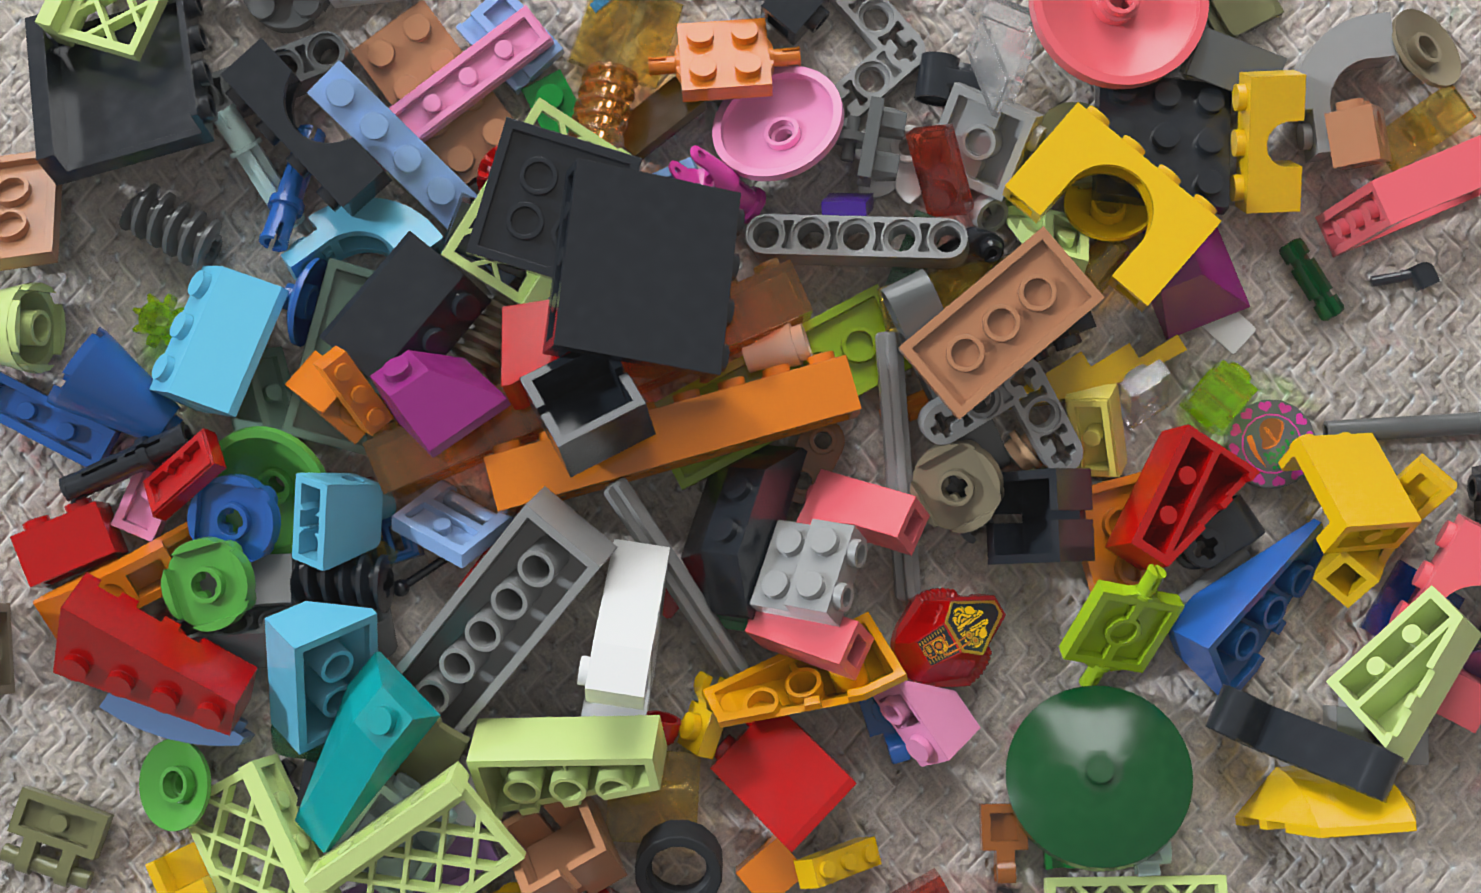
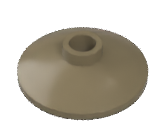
M1406 9L1396 15L1392 22V39L1403 67L1424 83L1435 88H1448L1456 83L1461 75V60L1458 50L1447 31L1434 18L1420 10Z

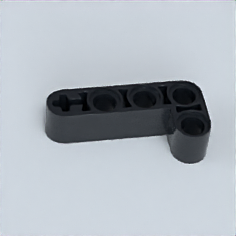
M1225 684L1221 687L1205 727L1244 746L1384 803L1387 801L1404 760L1403 757L1384 748L1272 706L1255 696Z

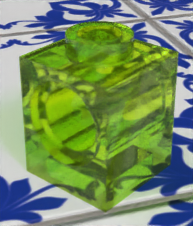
M1222 360L1212 365L1178 405L1210 433L1214 434L1226 428L1258 389L1250 383L1252 376L1247 370L1233 361L1228 364L1225 360Z

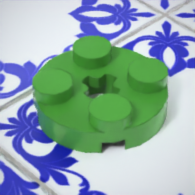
M203 537L186 542L175 549L171 554L173 558L170 560L168 569L163 570L161 590L167 608L178 620L184 619L189 624L194 625L193 629L210 632L230 626L239 621L256 603L254 570L249 559L243 553L241 545L236 541L223 540L217 537ZM205 572L210 573L211 577H214L217 582L214 596H212L210 590H202L200 586V581L206 579Z

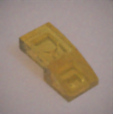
M1454 85L1448 88H1440L1386 126L1392 162H1387L1386 164L1392 172L1408 166L1477 118Z

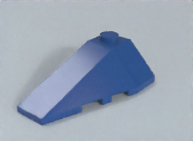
M1313 519L1194 594L1184 605V609L1168 633L1175 653L1217 695H1219L1223 684L1241 690L1260 668L1265 658L1259 652L1271 632L1280 635L1287 623L1283 620L1288 604L1293 597H1302L1313 580L1317 565L1323 556V552L1316 541V537L1324 529L1322 522Z

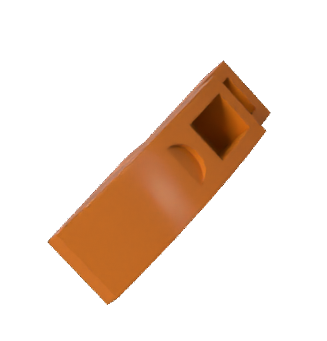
M188 523L181 524L120 559L115 555L86 572L101 579L102 581L98 587L119 598L121 593L124 592L140 601L136 607L139 609L163 597L161 578L163 570L168 569L170 560L173 558L171 554L180 545L192 541L188 530ZM86 572L33 601L34 606L56 640L60 608Z

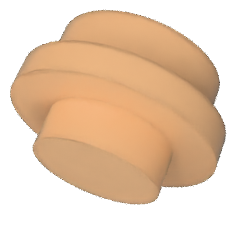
M1015 429L1009 433L1011 438L1004 443V446L1023 470H1029L1033 466L1038 469L1043 465L1025 433L1020 435Z

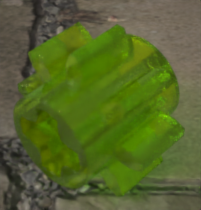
M168 293L163 303L153 294H147L148 303L142 308H133V311L139 315V324L135 325L132 330L137 334L148 333L146 345L152 348H156L161 339L168 346L172 338L170 335L172 322L180 312H183L184 308L174 309L178 298ZM158 316L169 319L165 327L155 323Z

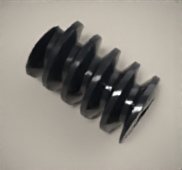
M363 553L359 558L358 564L355 557L329 570L321 571L297 561L292 569L290 592L296 603L312 601L372 608L374 611L378 608L382 613H387L394 597V573L391 569L390 558L385 554L379 556L375 566L371 553Z

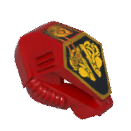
M943 587L931 588L916 594L909 601L894 627L890 647L905 671L908 681L940 688L971 686L976 679L980 678V675H983V671L989 665L988 661L991 660L990 656L992 655L989 644L1004 620L1006 613L995 595L971 594L969 596L958 595L954 589L950 590Z

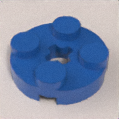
M229 474L216 477L199 491L190 502L187 514L189 534L192 540L203 537H217L223 540L236 541L241 545L243 553L247 556L250 563H253L269 555L278 540L281 529V514L277 505L278 496L272 487L263 485L259 480L248 475ZM234 510H237L243 519V526L238 528V533L233 531V524L226 522V515L234 513Z

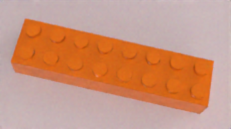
M827 351L808 357V363L804 367L790 370L789 363L767 368L762 371L763 376L758 380L746 383L744 376L724 380L717 383L718 391L701 395L699 389L678 393L672 396L674 403L657 408L654 401L646 402L656 434L571 478L545 431L538 434V442L528 445L521 444L520 440H512L493 446L494 454L485 456L483 459L497 510L510 516L518 514L525 504L544 486L564 501L603 490L608 484L621 477L627 479L628 482H632L679 467H685L857 418L862 408L847 356L835 357L834 351Z

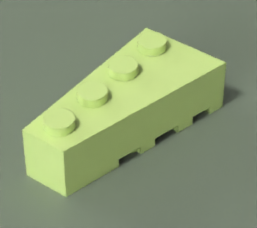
M660 715L478 718L466 762L477 794L496 817L502 820L504 812L519 810L521 815L524 816L539 813L541 805L561 802L564 808L581 805L585 797L598 795L603 800L660 790L667 743Z

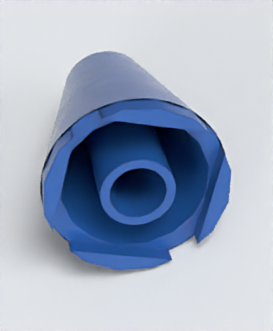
M101 327L97 329L96 334L92 333L63 370L62 373L65 374L63 380L66 381L60 388L54 384L47 397V402L56 408L136 438L145 435L150 438L183 422V419L177 416L181 407L175 401L149 390L153 378L109 332Z

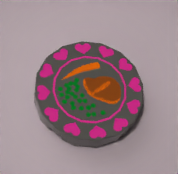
M1261 400L1243 407L1232 418L1224 433V448L1261 471L1248 484L1256 488L1278 489L1297 482L1304 475L1302 470L1282 471L1278 462L1288 451L1292 441L1299 436L1305 434L1315 435L1310 420L1297 407L1282 400Z

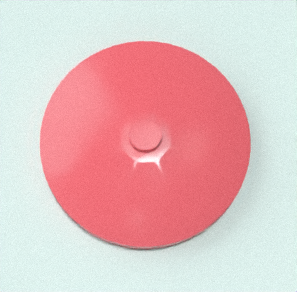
M1028 0L1034 30L1050 57L1061 68L1077 79L1108 89H1132L1146 86L1162 79L1175 70L1189 57L1197 46L1205 29L1209 12V0Z

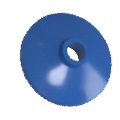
M321 258L311 260L300 273L295 284L288 283L285 286L289 293L282 309L287 310V328L290 342L298 347H302L306 343L325 274L327 262Z

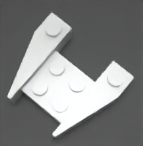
M614 539L613 544L618 548L610 557L591 657L582 656L579 666L577 684L585 686L581 717L647 715L663 620L662 612L670 547Z

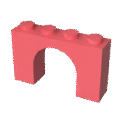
M821 469L814 484L810 485L806 492L805 504L796 523L811 525L812 519L855 525L866 538L867 543L912 556L930 515L916 496ZM756 611L754 619H748V625L745 629V632L764 649L855 681L874 641V637L859 621L844 616L840 627Z
M1461 514L1457 515L1454 522L1449 520L1445 522L1435 540V545L1439 546L1431 562L1425 560L1419 566L1412 580V585L1416 586L1408 602L1404 600L1399 602L1391 615L1389 623L1431 585L1445 598L1459 589L1481 586V524ZM1462 669L1436 714L1476 733L1481 724V678Z

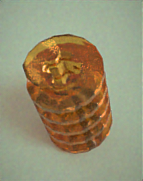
M598 61L591 63L584 69L581 78L582 83L577 94L578 98L573 109L574 114H572L571 118L617 149L622 148L624 144L622 134L628 128L626 119L631 115L632 108L630 104L635 99L636 93L634 89L637 88L640 80L638 74L631 68L615 62ZM568 130V132H567V135H568V136H571V137H574V138H578V137H579V136H577L576 134H574L573 132H571L570 130Z

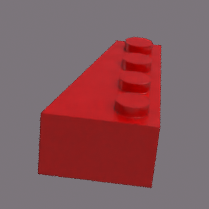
M86 572L60 608L53 673L66 677L71 681L80 682L108 692L116 697L125 698L153 708L158 712L192 722L205 729L230 736L251 700L258 667L206 638L198 642L191 639L180 628L181 624L167 616L162 621L157 620L136 608L140 601L124 592L121 593L119 598L98 587L102 581L101 579Z

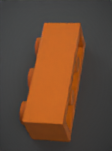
M335 346L313 363L361 430L373 436L394 419L393 415L345 350Z

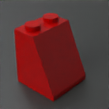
M790 715L745 723L747 728L736 739L728 734L717 745L714 754L716 760L711 764L710 769L781 843L793 852L857 783L853 776Z

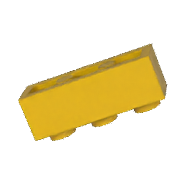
M875 836L857 837L794 860L800 889L821 888L882 864Z

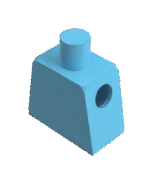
M297 473L292 558L325 571L377 548L381 541L382 520L391 517L396 512V501L393 495L384 491L381 483L357 474Z

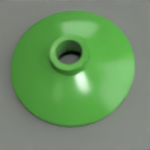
M170 739L163 740L150 750L143 762L139 777L140 799L147 816L159 828L167 831L188 829L199 821L208 806L211 795L210 770L204 755L194 744Z

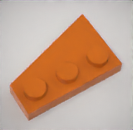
M1141 472L1092 485L1093 510H1086L1085 512L1086 519H1093L1095 561H1082L1090 593L1098 580L1135 585L1140 582L1146 570L1141 571L1105 548Z

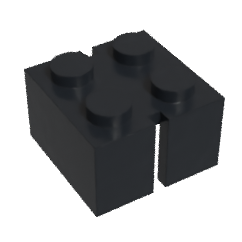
M570 352L519 378L532 410L546 435L551 440L570 478L656 434L647 405L629 374L625 373L621 361Z
M1048 468L1002 472L1004 497L994 515L1022 514V523L986 524L988 565L1095 561L1093 519H1086L1085 512L1086 510H1093L1090 468Z

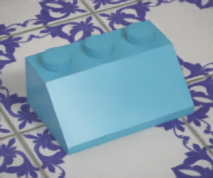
M203 265L189 283L188 294L190 296L183 312H180L172 322L170 328L172 338L165 353L156 360L153 366V382L149 390L195 411L236 417L289 290L224 266Z
M305 601L265 618L271 724L299 755L326 742L347 686L371 656L378 652L377 613L372 608Z

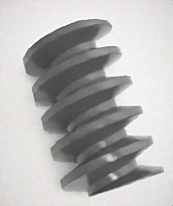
M156 183L150 185L145 192H139L130 200L119 221L121 229L125 231L131 230L132 235L140 240L147 239L148 244L154 248L162 247L163 253L170 257L178 256L179 262L186 266L193 265L196 272L201 270L203 265H213L223 243L222 236L219 235L222 221L216 218L205 227L207 213L199 210L190 218L189 214L192 204L187 201L182 202L174 209L176 195L171 192L165 194L161 200H158L161 187Z

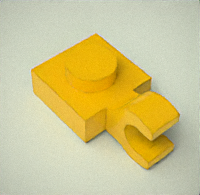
M700 671L696 675L693 684L698 701L692 700L688 712L683 716L677 743L696 756L713 760L723 728H720L703 693V689L710 687L713 677ZM720 676L717 683L726 678Z

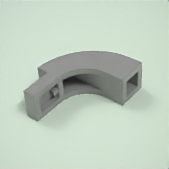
M1391 12L1362 15L1338 24L1317 40L1294 66L1293 70L1306 74L1304 121H1300L1301 124H1298L1296 130L1297 145L1299 150H1304L1306 163L1324 161L1331 156L1324 114L1331 112V92L1338 76L1354 70L1382 68L1396 56L1392 39Z

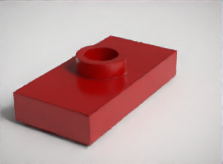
M203 428L143 481L154 518L166 521L227 468L216 432Z

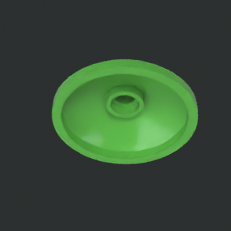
M253 426L236 430L219 441L227 468L217 477L229 474H244L259 480L263 485H268L275 490L278 496L277 505L281 514V529L278 540L270 554L292 553L296 474L326 473L312 450L289 433L265 426ZM276 476L283 481L285 486H282L277 482ZM237 510L226 515V522L233 524V531L238 533V528L243 526L242 516H240Z

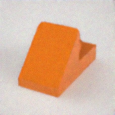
M315 350L284 385L356 445L366 432L361 430L313 365L315 361L322 357Z

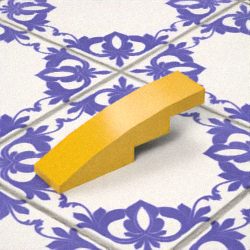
M1177 334L1140 358L1131 344L1128 343L1093 366H1090L1081 351L1051 369L1045 375L1059 402L1065 401L1066 394L1107 384H1120L1138 377L1187 349ZM1028 384L1023 387L1026 393L1034 391ZM1041 401L1032 407L1049 405V403Z

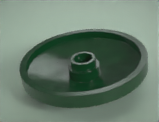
M1099 685L1082 686L1062 691L1046 699L1034 708L1018 727L1012 739L1006 761L1005 778L1008 800L1012 812L1024 833L1037 847L1052 858L1083 870L1099 872L1121 870L1138 865L1153 857L1173 839L1184 821L1191 802L1193 791L1192 763L1181 734L1172 721L1154 704L1141 696L1120 688Z

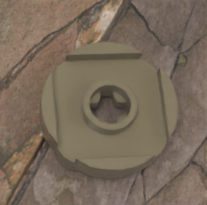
M968 439L956 440L947 445H935L918 460L913 472V481L910 485V495L916 496L930 515L927 523L936 528L939 525L944 529H950L953 533H967L982 527L992 518L1004 497V480L998 463L977 442ZM955 475L958 479H964L967 482L968 486L965 488V497H960L957 492L948 493L946 487L951 482L949 476Z

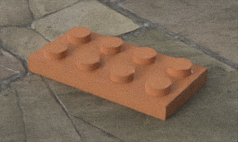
M424 0L417 2L351 51L391 105H394L463 53ZM492 91L424 143L470 187L477 182V170L482 158L489 150L498 145L506 117L512 119L513 117Z
M1043 226L899 346L898 350L959 421L1105 297Z

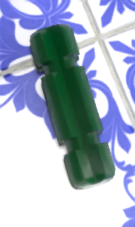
M1300 237L1282 246L1279 249V254L1286 265L1291 264L1294 268L1291 273L1309 302L1314 300L1316 306L1313 308L1322 321H1328L1343 312L1345 309L1344 304L1337 293L1332 295L1330 289L1333 288L1315 258L1310 259L1307 255L1310 250L1303 239Z

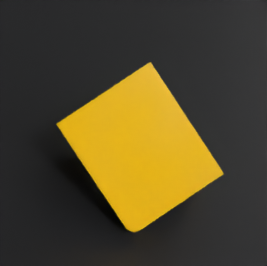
M195 842L146 864V869L157 893L217 892Z

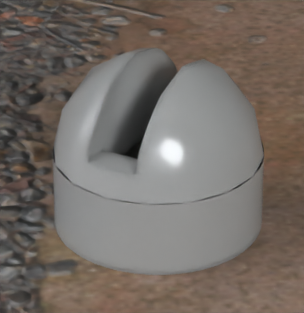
M982 193L970 202L968 214L976 227L994 232L1006 221L1008 208L1004 202ZM985 209L990 214L986 218L983 216Z

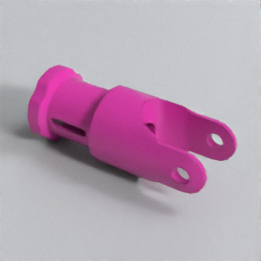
M697 145L691 147L690 154L694 162L702 168H687L675 160L669 163V171L675 179L740 192L739 209H743L745 212L744 224H748L753 218L760 215L761 210L766 204V192L756 186H749L740 180L739 175L733 169Z

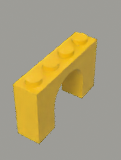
M1077 102L1004 187L1002 195L1037 224L1072 184L1084 177L1095 174H1110L1122 178L1134 186L1146 205L1148 214L1146 233L1142 242L1115 271L1107 283L1143 312L1221 223V220L1215 216L1217 210L1208 200L1198 194L1192 197L1179 186L1181 180L1172 170L1164 165H1159L1157 168L1144 157L1145 150L1137 141L1127 135L1121 138L1108 127L1110 121L1102 112L1093 106H1089L1086 109Z

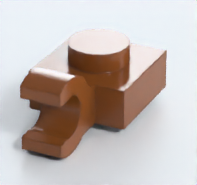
M980 803V850L994 851L993 873L995 882L998 884L1016 883L1015 850H1029L1028 836L1018 824L1010 803Z

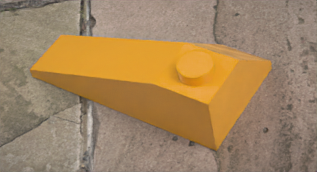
M866 612L853 620L859 621L874 637V641L856 681L782 654H777L703 689V693L720 728L867 700L907 681L908 678L869 612Z

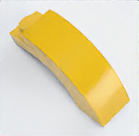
M1423 453L1397 475L1421 520L1456 491L1458 484ZM1396 548L1323 554L1313 579L1344 606L1349 608L1381 580L1385 564Z

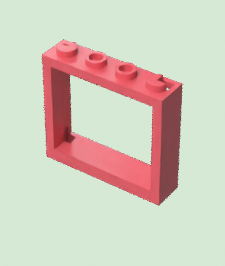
M1481 135L1374 179L1315 217L1333 258L1481 195Z

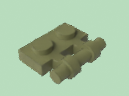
M32 786L22 787L7 831L24 838L21 847L6 843L1 850L0 860L13 864L16 871L28 875L36 872L53 878L54 884L66 888L74 885L87 890L93 880L94 872L79 867L80 856L93 861L100 857L114 814ZM41 844L63 850L60 860L40 854Z

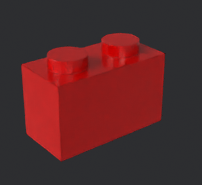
M91 497L80 499L73 504L66 505L64 507L66 510L65 514L50 519L49 515L31 519L22 524L24 531L10 536L30 587H49L89 570L115 555L120 557L129 553L120 529L111 525L114 513L110 503L92 501Z

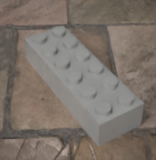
M544 486L525 504L395 668L441 715L443 723L463 734L618 547Z

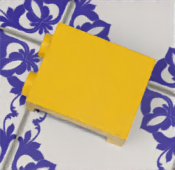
M1342 432L1337 435L1318 436L1305 434L1292 441L1288 451L1278 462L1282 471H1303L1329 520V524L1316 537V541L1323 554L1398 548L1422 522L1373 433L1351 434L1349 432Z

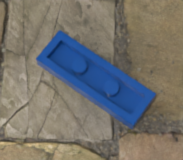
M0 371L1 424L84 467L110 455L121 432L54 407L47 402L48 394Z

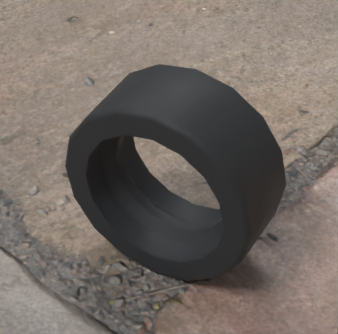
M669 820L658 824L643 836L637 850L635 863L636 885L640 893H717L722 883V848L716 836L701 824L689 820ZM670 847H684L696 851L705 859L706 872L696 882L688 885H674L663 881L653 872L652 861L654 856L660 851Z

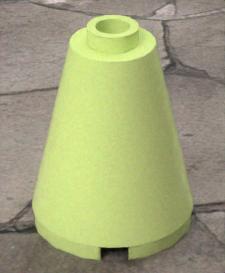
M30 282L0 289V365L28 373H43L50 371L54 366L48 365L53 355H61L65 343L66 322L62 304H54L49 294L56 293L51 286L42 282Z

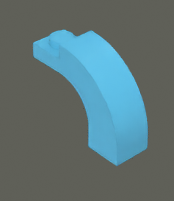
M373 198L353 217L342 206L336 212L329 206L308 216V219L315 231L307 237L296 240L289 250L281 254V257L292 277L297 281L300 273L314 258L324 259L328 263L329 258L342 261L345 258L360 253H377L388 256L408 231L414 233L438 254H441L444 250L445 239L426 217L411 207L388 199Z

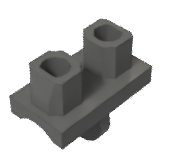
M871 96L865 133L859 132L861 118L849 115L846 129H842L835 143L842 146L840 160L844 162H854L855 150L862 149L857 174V186L870 187L871 180L896 181L900 154L878 151L879 137L903 140L908 113L884 107L885 98Z

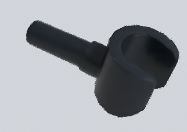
M1422 262L1406 270H1400V272L1370 276L1372 287L1402 283L1411 279L1416 292L1440 281L1434 266L1429 262Z

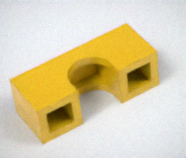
M1295 70L1239 72V84H1234L1232 90L1233 109L1238 111V128L1232 130L1230 140L1232 156L1236 157V174L1230 176L1229 195L1231 201H1235V207L1246 214L1300 212L1302 166L1291 160H1272L1267 151V141L1271 132L1278 125L1290 121H1304L1306 74Z

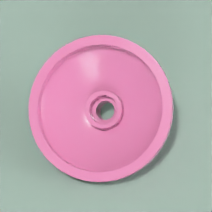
M801 66L774 67L772 75L773 96L723 100L715 114L712 126L713 144L721 161L743 178L766 182L796 176L821 161L835 145L844 123V107L835 85L825 75Z

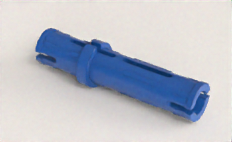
M300 125L298 127L300 133L307 138L310 137L313 125ZM317 128L314 138H311V140L324 143L326 135L320 128ZM289 162L286 164L277 192L272 193L267 206L270 212L264 229L259 236L260 244L268 248L271 239H274L277 234L272 251L283 252L288 249L296 220L302 217L305 210L303 198L312 175L310 174L304 179Z

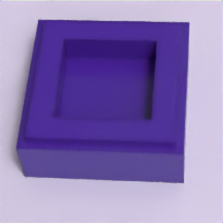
M829 193L821 202L822 215L868 216L874 209L873 193Z

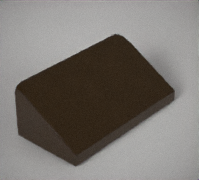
M675 76L610 127V132L625 151L643 160L706 111L708 106L705 101L683 102L682 86Z

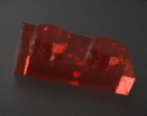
M953 124L911 129L905 135L928 218L967 215L974 209V203Z

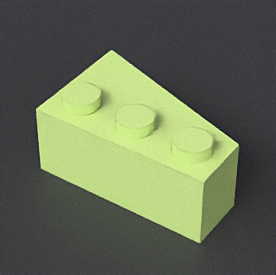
M1431 585L1326 682L1383 746L1403 757V761L1407 763L1481 638V632Z

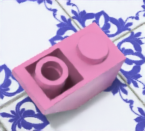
M904 681L873 696L880 706L882 715L893 725L906 744L908 753L917 760L921 767L950 761L981 728L955 690Z

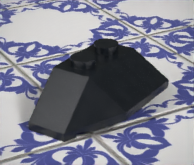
M767 445L707 478L681 555V560L705 597L711 611L715 614L754 619L756 610L750 605V601L777 521L786 520L808 452L803 447Z

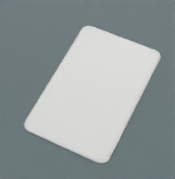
M1239 312L1202 326L1232 354L1236 353L1256 331V328Z

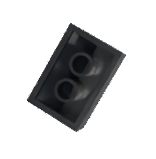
M408 231L319 337L332 348L338 346L345 350L359 370L370 378V375L381 369L390 359L398 357L408 350L447 355L492 300L456 267L414 233Z

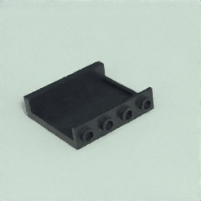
M168 0L140 62L77 43L73 47L60 44L35 23L38 14L25 18L36 161L57 186L215 141L213 122L218 121V113L215 103L208 92V86L213 85V77L203 55V51L208 50L209 46L206 34L199 24L198 17L204 16L201 0ZM128 10L108 15V17L112 19ZM100 18L85 22L81 31L87 32L102 24ZM135 21L114 32L118 42L130 44L137 30Z
M577 158L566 171L542 354L562 357L567 352H574L699 375V383L705 384L720 376L721 372H724L727 367L730 354L729 345L724 344L726 327L731 324L735 309L734 300L730 298L731 281L733 282L736 279L740 264L739 254L735 253L736 237L742 232L745 220L744 210L739 209L741 193Z

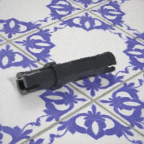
M181 422L150 438L146 435L136 439L134 445L88 465L77 472L61 477L59 479L60 490L65 499L73 504L80 499L89 497V495L124 481L135 474L146 470L153 472L192 439L194 435L189 426Z

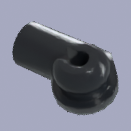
M977 227L966 228L969 242L968 255L984 259L988 263L997 262L1002 258L1004 242L995 232ZM954 236L937 249L946 253L953 252L959 247L961 241Z

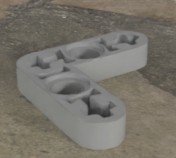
M829 0L873 50L869 56L835 84L842 103L849 98L850 91L846 89L848 85L851 86L855 96L865 103L863 106H860L857 99L852 101L846 109L847 118L849 115L862 118L869 112L871 96L887 97L918 70L921 55L926 52L925 43L888 0H866L860 5L856 13L851 10L855 8L856 0ZM878 9L886 14L888 24L884 29L873 31L865 26L863 16L869 10ZM895 27L900 30L896 33L895 40L903 48L909 45L915 48L912 54L913 61L911 62L907 58H903L900 61L895 58L898 48L891 39L887 41L885 46L881 44V41L887 39ZM868 70L879 72L884 79V86L877 92L865 91L859 84L861 74ZM847 118L844 119L842 129H846Z
M1034 359L1023 366L1024 369H1029L1023 375L1028 386L1034 390L1033 392L1026 393L1020 384L1014 380L1010 381L1014 378V374L991 393V401L987 407L982 410L972 409L967 413L968 417L965 420L961 418L958 421L954 415L951 416L952 412L939 397L923 406L918 414L917 423L922 434L937 445H947L1007 409L1012 408L1038 458L1048 468H1076L1083 458L1081 441L1043 369ZM1038 402H1048L1051 408L1048 420L1040 425H1033L1029 419L1030 409ZM939 412L945 417L951 416L945 421L947 429L943 432L936 428H931L936 424L934 416ZM1054 433L1057 440L1068 446L1064 449L1065 458L1059 460L1052 456L1056 453V448L1052 440L1046 435Z

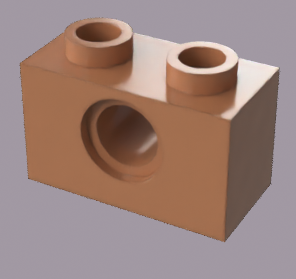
M1355 98L1335 103L1336 111L1324 114L1333 168L1347 171L1392 162L1383 108L1372 103L1370 104V100L1364 101V98Z

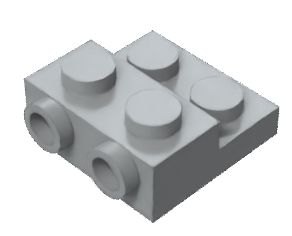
M955 82L922 167L996 200L1006 201L1008 199L1002 195L1005 185L1027 161L1030 152H1035L1046 138L1048 129L1041 126L1045 115L1008 99H999L961 82Z
M812 519L811 525L778 520L750 605L759 612L840 627L844 612L849 610L853 601V584L858 568H861L866 561V538L855 525Z

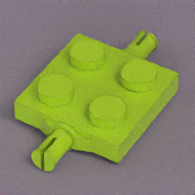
M1150 564L1140 582L1135 585H1125L1104 580L1097 581L1059 645V650L1064 660L1081 662L1088 665L1083 675L1079 678L1081 686L1098 685L1104 674L1109 671L1127 670L1143 673L1184 609V604L1178 594L1157 591L1167 575L1166 571L1159 565L1154 567L1153 564Z

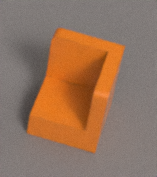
M772 835L736 866V874L752 893H785L798 882L794 860H797V858L775 835Z

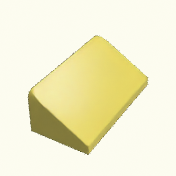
M1107 384L1066 394L1067 417L1083 447V458L1076 468H1090L1091 477L1120 478L1127 464V451L1118 384Z

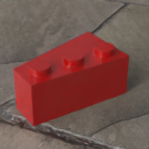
M1189 424L1161 431L1105 548L1141 571L1147 570L1150 564H1153L1154 567L1155 565H1159L1162 568L1169 567L1206 529L1204 526L1219 510L1225 509L1233 501L1232 497L1261 471Z

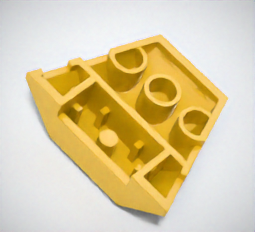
M1295 766L1275 767L1235 815V822L1238 826L1260 825V829L1264 830L1285 829L1286 833L1315 838L1417 831L1415 802L1395 784H1393L1387 801L1384 803Z

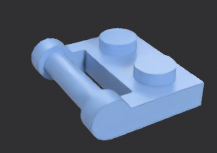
M445 480L437 482L391 516L393 531L462 569L491 547L514 519V517L508 514L495 513L459 494L457 488Z

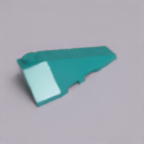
M380 651L375 652L347 686L295 818V822L323 853L329 852L441 717L437 710Z

